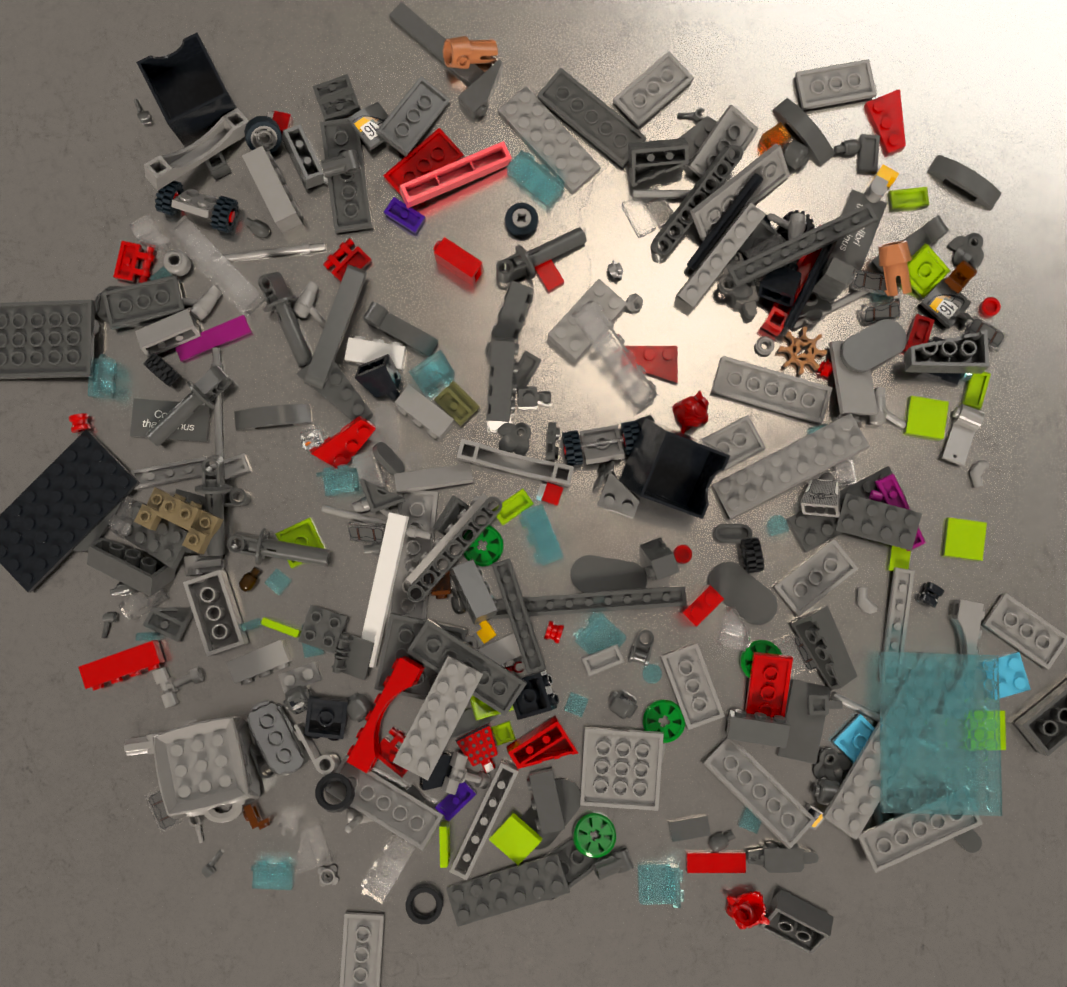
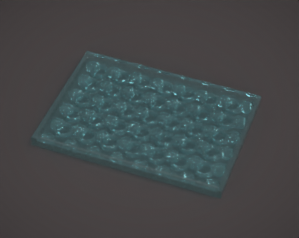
M879 652L881 812L1002 816L998 655Z

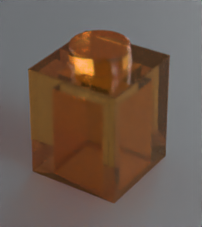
M779 122L762 134L759 140L760 146L764 151H767L774 144H778L782 148L790 141L792 136L784 125Z

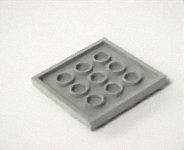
M585 727L580 805L658 811L664 733Z

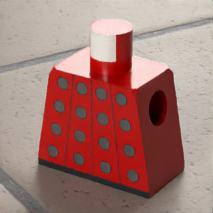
M490 722L456 738L457 745L464 755L468 756L472 766L481 763L485 773L496 768L492 757L498 755V750Z

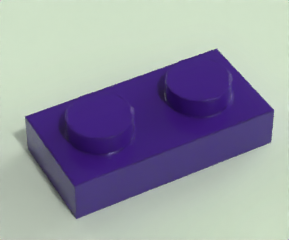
M393 197L384 210L386 216L414 234L417 233L426 219L424 215L413 208L407 209L406 204Z
M464 781L459 783L455 795L448 794L435 808L449 822L477 793Z

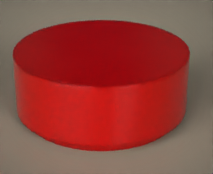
M988 297L980 304V311L986 317L996 315L1001 308L1000 302L994 297Z
M679 545L673 550L676 562L679 564L688 563L692 558V550L687 545Z

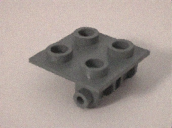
M310 605L298 642L335 654L339 643L338 638L341 637L342 631L347 624V617Z
M342 632L341 637L338 638L339 644L335 650L337 653L334 655L335 661L331 667L333 668L332 672H343L366 680L374 642Z

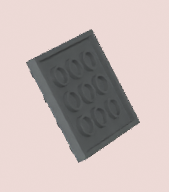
M390 613L375 690H384L383 683L387 676H391L395 660L407 656L425 666V669L417 684L407 688L399 695L422 700L426 699L439 673L409 655L406 651L427 620ZM435 622L465 642L467 629Z

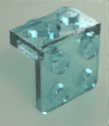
M100 354L99 359L94 358V376L89 377L88 383L89 397L113 398V393L116 391L114 375L117 374L118 366L114 359L105 354Z
M594 612L587 620L589 624L585 628L581 627L574 634L576 637L574 641L589 655L615 644H618L620 648L627 639L626 635L601 612L598 614Z
M677 863L640 864L638 866L640 904H671L672 908H681V902H684L683 889H680V882H683V870L679 869Z

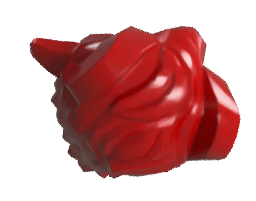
M698 391L695 396L687 397L672 406V411L677 422L682 425L681 432L684 434L690 428L700 427L701 424L705 425L709 420L707 413L709 402L702 396V391Z
M760 892L744 893L736 898L727 896L726 913L735 920L736 926L739 929H750L759 923L770 924L769 919L764 916L766 907L763 902V895Z

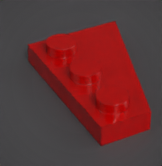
M898 89L868 101L864 105L877 134L880 135V141L887 155L906 146L901 91Z
M620 346V366L678 384V346Z
M359 416L341 428L339 433L333 437L329 436L326 438L324 443L317 448L315 446L310 449V453L342 471L376 430V427Z

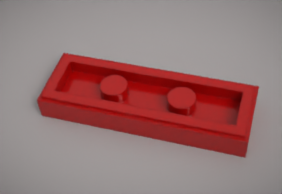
M686 852L687 873H746V853Z

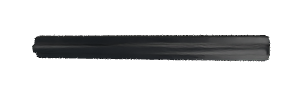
M755 173L687 262V266L690 269L696 270L763 182V178L759 174Z
M837 241L821 249L783 325L786 329L793 330Z

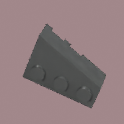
M685 138L628 143L629 180L632 187L647 179L651 180L659 174L668 173L689 164V144Z
M661 537L639 545L647 567H644L647 578L655 581L680 572L673 552L669 547H666V543L662 541Z

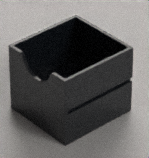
M198 33L184 38L181 46L171 54L161 57L150 55L136 62L167 124L183 145L205 135L222 116L237 108L218 68Z
M645 418L619 481L643 498L703 519L709 506V486L713 478L719 472L724 471L730 455L707 442Z

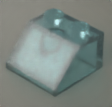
M441 350L408 371L424 396L435 394L439 390V386L451 383L456 375Z

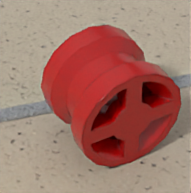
M87 413L68 417L72 423V433L84 432L86 429L91 430V426L87 421L89 418Z
M549 621L544 639H552L555 643H559L564 625H555L554 622Z

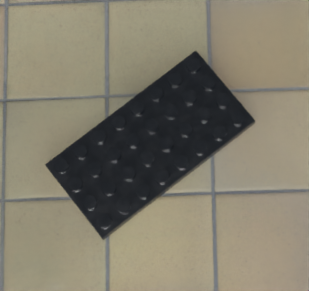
M86 429L0 514V564L27 592L31 593L140 482Z

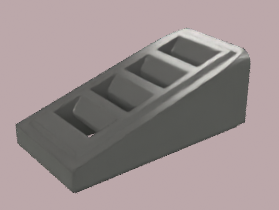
M221 151L205 161L215 180L231 173V169Z

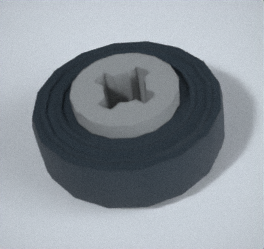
M524 202L516 203L506 212L505 224L508 231L514 236L527 237L537 229L539 223L538 214L530 204Z

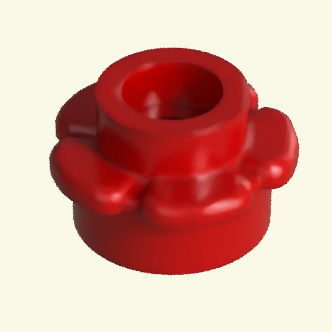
M829 359L826 362H821L818 369L821 372V377L825 376L828 378L833 370L832 362Z

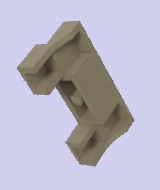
M154 487L147 504H142L134 522L156 531L161 518L188 530L182 546L199 554H204L209 542L220 529L224 519L201 509L202 505L197 502H186V497L175 493V495H172Z

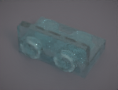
M338 465V469H334V467L323 468V472L316 473V477H323L325 496L359 491L357 468H349V465Z
M259 860L251 866V871H253V889H293L294 865L289 864L288 861H277V864H269L268 860Z

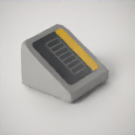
M807 803L805 809L816 819L810 828L816 830L824 820L822 817L824 813Z

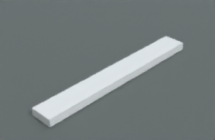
M393 512L388 514L361 636L362 639L374 642L369 667L372 668L376 667L409 520L408 516Z

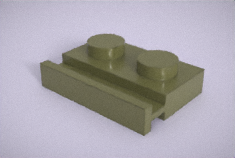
M454 380L434 399L460 427L480 409V406Z

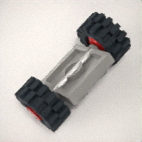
M172 181L156 193L155 208L159 212L174 216L178 209L204 218L212 216V228L225 233H230L235 225L234 222L237 219L236 215H238L237 210L239 209L238 202L235 199L220 196L217 199L213 195L200 194L194 189H188L184 192L182 183L178 181Z
M637 421L622 422V436L619 434L618 425L580 431L582 443H580L578 430L562 432L567 465L583 464L582 451H584L586 465L624 459V451L626 457L630 456L640 432Z

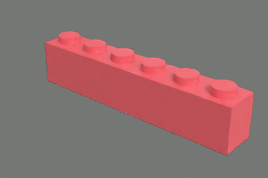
M500 142L401 184L400 194L408 209L510 165L511 155L505 142Z

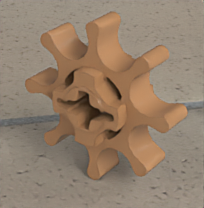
M807 327L801 329L800 338H795L790 331L787 332L785 337L789 339L790 346H780L778 348V352H786L789 355V361L785 362L783 367L786 368L790 363H796L799 367L798 375L804 373L803 367L805 364H810L815 371L819 369L820 365L815 362V355L824 356L827 354V350L816 348V341L820 340L822 335L818 334L815 339H809L806 336ZM806 346L808 347L804 353L797 356V353L801 349L805 348Z

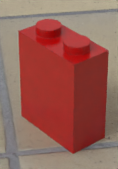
M446 237L435 244L433 250L436 262L474 287L484 273L483 262Z
M706 585L686 603L687 606H683L677 613L690 626L697 627L724 598L711 585Z

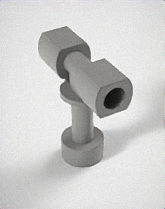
M166 667L152 672L156 684L160 683L163 691L161 698L165 708L179 703L175 694L179 686L192 681L194 684L203 681L199 667L190 669V674L178 679L169 678Z
M454 752L450 762L452 766L450 776L445 777L441 790L455 795L459 783H463L465 780L474 782L478 788L486 789L490 782V776L484 772H479L477 775L468 773L465 768L468 756Z

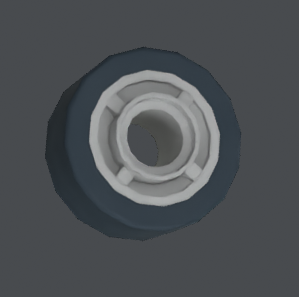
M256 116L246 124L244 130L245 139L251 150L263 146L265 151L269 150L273 153L280 147L282 141L281 131L277 122L271 117ZM262 133L267 134V136L264 138L259 137V135Z

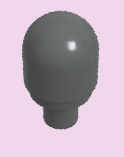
M856 139L844 140L841 142V145L834 146V152H842L843 155L856 154L860 150V142Z
M248 217L245 219L244 224L250 227V231L261 238L269 235L270 228L266 223L257 219L253 221Z
M374 541L372 545H364V553L373 552V555H380L382 542Z
M119 582L116 588L110 589L112 596H127L136 592V589L122 582Z
M452 588V609L456 614H463L467 609L457 588Z
M732 831L725 835L723 832L721 834L718 833L709 840V846L713 851L719 852L727 848L729 841L736 837Z

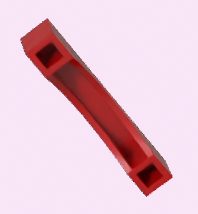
M822 248L801 257L797 262L798 272L802 276L796 299ZM775 302L761 328L778 336L783 330V325L792 308Z
M407 656L395 660L391 676H387L383 683L385 688L382 694L379 693L377 695L373 711L370 710L365 718V721H367L365 727L359 730L356 736L358 738L356 744L352 745L347 753L349 756L347 763L366 774L373 770L381 754L379 731L386 709L401 692L417 684L425 669V666Z

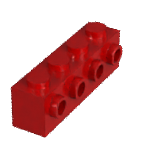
M153 640L87 663L78 668L85 689L92 688L95 691L104 688V683L111 681V684L123 681L122 677L129 675L132 678L141 675V670L147 668L149 671L160 668L159 664L164 663L165 660L159 641Z

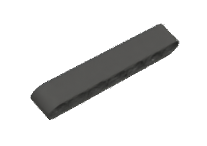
M728 145L721 150L652 240L651 248L655 253L668 254L694 221L690 212L697 206L694 204V197L696 195L699 196L700 202L698 204H700L720 188L743 157V150L740 146ZM731 149L735 151V156L733 159L729 157V152ZM720 164L723 166L721 174L717 172V167ZM708 179L712 183L711 188L709 190H707L705 186V183ZM684 210L688 212V218L686 220L682 219V213ZM675 225L676 233L671 235L670 228ZM663 240L665 247L660 251L658 244Z
M352 265L347 266L306 373L304 384L324 389L365 282L366 270Z
M489 497L409 587L407 596L410 601H423L499 515L503 507L499 498ZM491 501L499 503V508L496 511L489 510L488 505ZM480 515L486 517V523L482 526L477 525L475 522L476 518ZM471 530L473 538L471 540H464V531ZM454 544L459 545L461 549L457 555L450 553V548ZM440 559H445L448 563L444 570H440L437 566ZM429 573L433 574L435 578L434 582L430 585L426 584L424 580L425 576ZM415 588H419L422 592L419 599L412 597V591Z

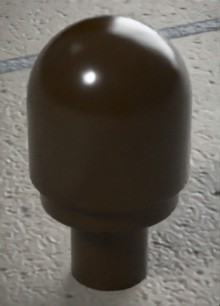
M254 566L251 572L244 574L239 581L240 589L244 592L251 591L257 584V575L261 570Z

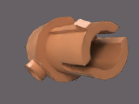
M462 36L446 39L444 42L443 58L446 66L449 68L468 69L470 64L495 63L497 61L496 58L491 57L498 55L496 41L492 38L490 40H469L468 37Z
M907 241L891 242L878 246L879 266H883L887 288L884 291L887 296L898 295L896 276L901 278L903 294L912 292L908 261H911L912 257Z

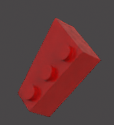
M556 716L506 747L508 754L518 769L551 759H559L562 756L578 754L576 747Z

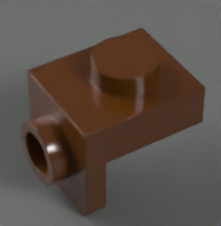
M963 260L952 270L944 282L950 289L959 293L977 274V270Z
M450 571L434 587L431 596H436V599L448 598L447 594H452ZM430 573L431 584H432V583L434 582L435 578H434V575Z
M255 802L243 807V816L247 822H250L252 829L259 827V830L271 825L269 821L274 819L273 815L262 819Z

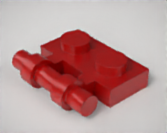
M350 238L345 243L342 242L339 245L340 248L333 255L330 254L323 263L327 270L332 265L336 267L331 273L340 282H342L348 265L364 269L372 261L359 246L353 251L350 249L355 244ZM346 253L348 256L340 263L338 259Z
M121 241L113 277L119 280L134 282L135 275L140 276L139 283L147 282L151 275L149 271L151 263L154 262L155 256L153 254L155 248L147 247L146 253L141 252L142 246L140 244ZM139 259L144 260L142 269H137Z
M392 727L388 733L394 738L390 742L384 737L379 743L381 754L378 759L402 778L408 770L393 763V760L399 750L395 745L398 742L403 743L405 733Z

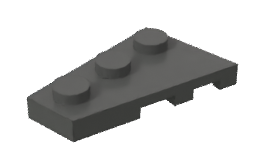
M708 115L679 137L685 138L689 144V163L717 123L716 120ZM688 164L682 166L684 169L688 170L693 174V171L688 167Z

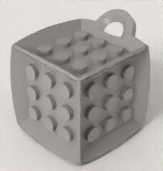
M232 716L196 722L162 732L153 737L157 778L168 816L173 819H180L186 816L204 815L213 822L224 823L237 818L242 812L244 804L259 799V776L250 752L252 741L246 722L241 717ZM232 804V808L225 813H218L213 809L221 805Z

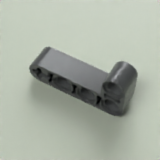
M937 215L901 241H907L912 257L924 244L929 246L934 244L950 230L940 215ZM877 256L872 261L883 276V266H879V256Z
M374 301L371 302L363 317V320L369 326L426 357L431 356L438 343L435 337L389 313L385 307Z

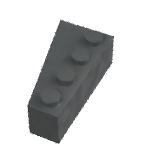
M832 257L827 261L812 292L816 293L820 299L827 300L828 302L833 298L837 299L843 290L845 291L847 286H850L855 277L852 274L855 267Z
M335 361L324 389L311 386L352 421L359 416L367 421L375 416ZM309 365L296 373L303 381L305 380Z
M828 605L807 612L791 623L830 690L842 688L858 677Z

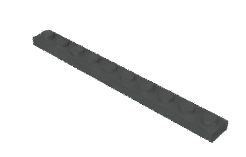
M685 586L523 597L529 616L687 606ZM503 598L495 599L498 609L493 619L509 618Z

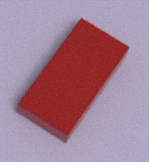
M551 259L535 267L537 275L548 292L565 283Z

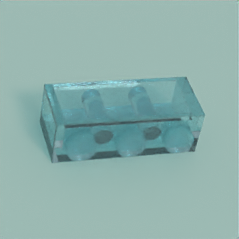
M521 150L507 166V173L549 208L564 192V182L559 177L552 176L545 165H539L529 152L525 153Z
M543 504L522 511V517H519L523 528L527 527L529 535H526L529 545H534L536 552L533 555L537 564L541 563L543 567L564 558Z

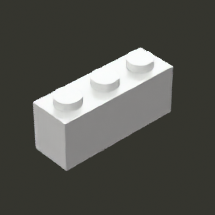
M355 335L354 338L348 337L344 360L350 364L363 365L389 354L398 372H403L407 350L399 342L387 344L381 339L368 341L365 340V337Z

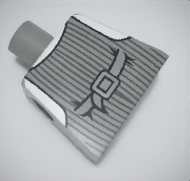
M824 473L822 479L810 480L800 502L803 514L840 518L839 482L833 480L834 476L832 474Z

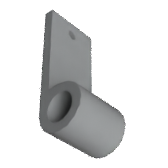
M961 404L953 412L952 416L955 418L942 459L964 466L975 431L981 426L985 413Z
M304 723L294 725V733L298 740L302 741L316 770L323 775L335 772L340 765L339 757L334 753L320 756L312 739L304 736Z

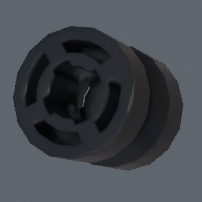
M927 581L924 586L925 590L920 593L918 599L924 604L935 608L938 604V598L945 591L938 585Z

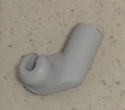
M858 587V606L866 613H875L878 606L867 598L868 588Z

